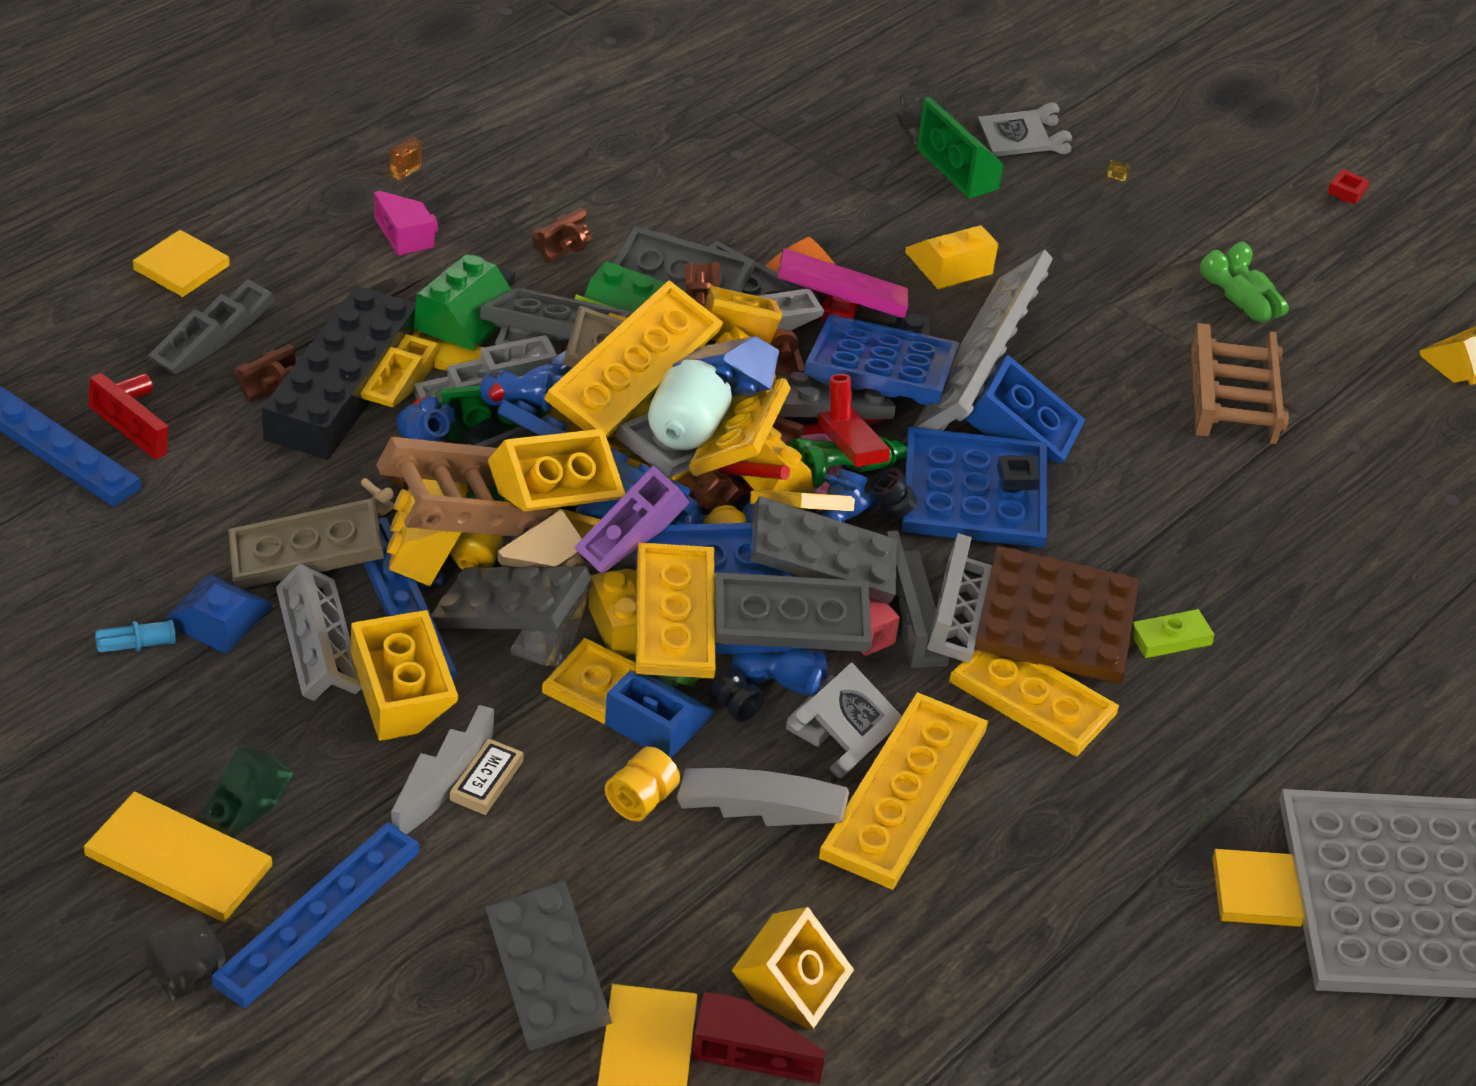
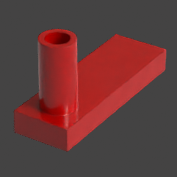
M102 373L90 377L88 407L154 460L166 456L169 426L135 400L152 392L153 385L149 376L142 373L118 383L112 382Z
M846 374L830 376V411L818 413L819 427L855 467L890 461V448L851 408V377Z

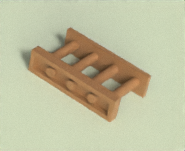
M1197 323L1191 345L1196 435L1209 436L1212 424H1218L1219 420L1269 426L1270 444H1277L1280 432L1287 429L1289 413L1283 410L1279 367L1283 349L1282 346L1277 345L1276 332H1269L1265 348L1216 342V339L1211 338L1210 324ZM1216 355L1263 361L1264 369L1220 364L1213 358ZM1216 377L1265 382V390L1219 385V381L1214 380ZM1217 398L1263 403L1267 404V412L1221 407V404L1215 403V401H1217Z
M391 437L376 464L381 475L404 477L415 499V503L404 521L407 528L520 537L546 520L551 513L550 508L524 512L510 501H494L487 485L496 486L488 459L497 448ZM422 479L436 480L444 496L429 495ZM455 482L468 483L476 499L462 498Z

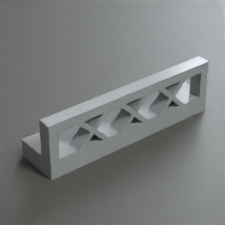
M958 533L947 562L926 650L970 663L974 653L992 565L967 558L972 537ZM964 570L981 575V577L970 580L964 573ZM968 592L974 600L965 602L959 593ZM963 614L969 622L960 624L953 616ZM957 636L966 648L946 642V639Z
M299 563L276 587L302 696L315 701L331 684L356 695L362 687L351 657V640L335 580ZM337 666L341 669L343 673L338 672Z

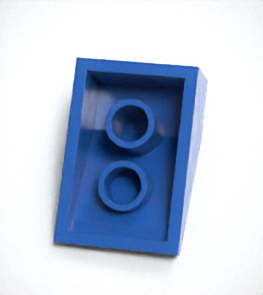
M1007 355L995 366V371L985 380L983 384L985 386L984 391L972 403L974 409L965 419L985 436L1046 442L1047 459L1061 464L1065 461L1085 419Z

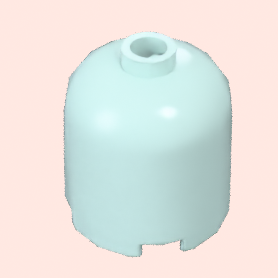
M684 360L680 365L672 367L665 373L648 411L649 426L656 438L664 445L675 450H692L701 447L715 432L729 409L732 395L729 383L726 382L724 384L723 380L715 374L716 368L700 360Z

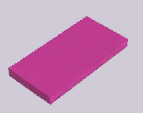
M783 248L778 270L779 279L887 314L905 318L908 309V288Z

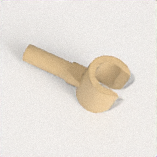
M367 478L361 481V485L373 495L372 498L375 499L379 516H384L394 509L395 504L390 501L394 496L391 488L387 487L381 490Z

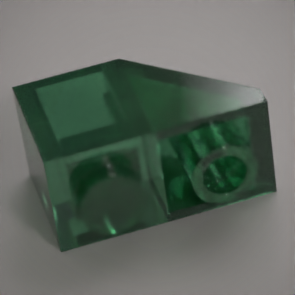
M238 747L198 818L211 828L234 838L275 806L294 772L266 751Z

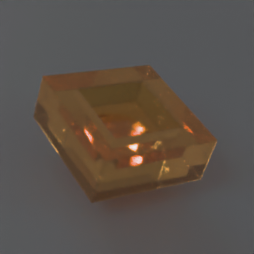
M414 136L390 148V175L400 180L422 167V141Z

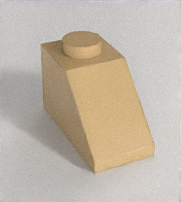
M560 510L498 550V561L504 567H580L585 560L574 547L582 538L563 511Z

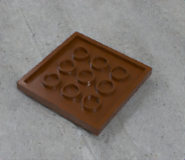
M997 546L974 650L1036 665L1052 666L1057 670L1122 685L1139 578L1100 570L1087 565L1061 561L1053 557L1022 552L1014 548Z

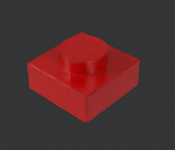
M1342 169L1330 182L1327 193L1338 197L1344 202L1356 204L1368 190L1370 180Z
M826 294L822 305L824 312L820 316V320L826 321L829 314L855 319L859 304Z

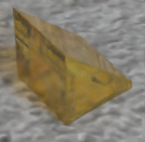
M1110 159L1107 177L1126 181L1130 170L1129 164Z

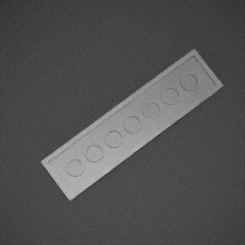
M1045 249L998 278L958 348L940 404L925 405L913 427L943 431L951 421L955 419L961 421L973 411L972 403L984 391L985 386L983 384L995 371L996 367L994 364L996 360L1005 353L1007 349L1005 346L1006 342L1017 332L1016 325L1018 321L1026 315L1028 303L1038 294V285L1048 276L1047 269L1053 258Z

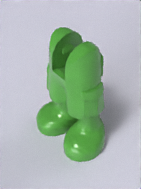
M1239 242L1235 244L1226 256L1220 250L1211 251L1202 260L1200 274L1210 283L1225 290V297L1237 307L1242 308L1253 321L1264 323L1269 321L1271 317L1277 319L1288 313L1289 306L1279 294L1268 277L1258 270L1249 271L1248 266L1251 263L1253 252L1247 243Z

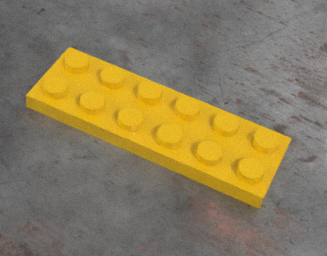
M669 280L548 390L544 399L582 430L604 429L606 438H608L619 425L625 422L657 391L665 373L672 368L673 364L703 347L719 332L724 322Z
M917 692L847 804L842 823L834 825L821 846L819 859L893 890L985 734L988 721Z

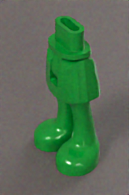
M880 437L890 448V461L855 467L832 441L799 438L787 443V446L794 448L802 455L801 461L811 470L814 489L820 488L824 484V475L827 474V468L846 465L854 471H870L893 466L896 460L905 459L907 455V447L898 440L890 441L885 437Z

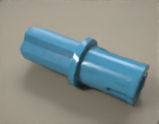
M173 620L139 625L137 621H133L131 626L99 629L95 632V644L99 652L132 648L139 652L141 647L175 644L176 641Z

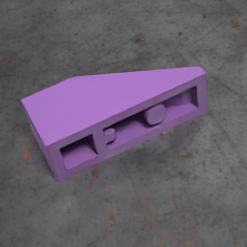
M653 465L574 548L603 574L634 552L638 547V542L646 543L662 532L689 504V501L682 491Z

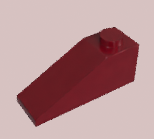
M704 992L694 1033L693 1060L820 1084L826 1051L748 1000L735 998L728 994Z

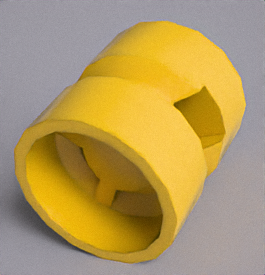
M646 746L634 755L623 769L617 771L606 782L605 795L614 810L622 817L630 821L639 822L655 809L659 801L664 800L678 787L680 774L668 755L655 747Z

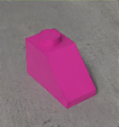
M383 191L374 192V218L397 256L434 248V234L438 233L437 220L434 214L428 212L422 202Z

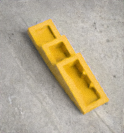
M417 330L414 331L413 335L406 334L397 348H389L361 391V398L392 408L395 407L414 390V383L422 382L433 369L434 359L444 340Z

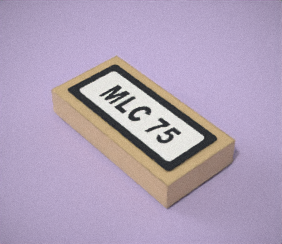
M488 738L451 789L450 801L486 815L523 763L524 752Z

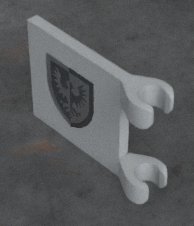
M1047 103L1037 110L978 117V123L988 148L996 157L1053 150L1060 154H1067L1071 151L1070 144L1063 143L1065 141H1072L1070 132L1060 131L1049 138L1043 126V123L1049 126L1058 123L1057 115H1050L1059 112L1060 109L1056 103Z
M851 662L788 719L786 723L795 733H798L814 717L846 751L829 768L837 779H841L896 727L902 716Z

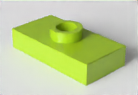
M1199 609L1136 621L1132 623L1131 636L1144 658L1210 646L1215 636Z

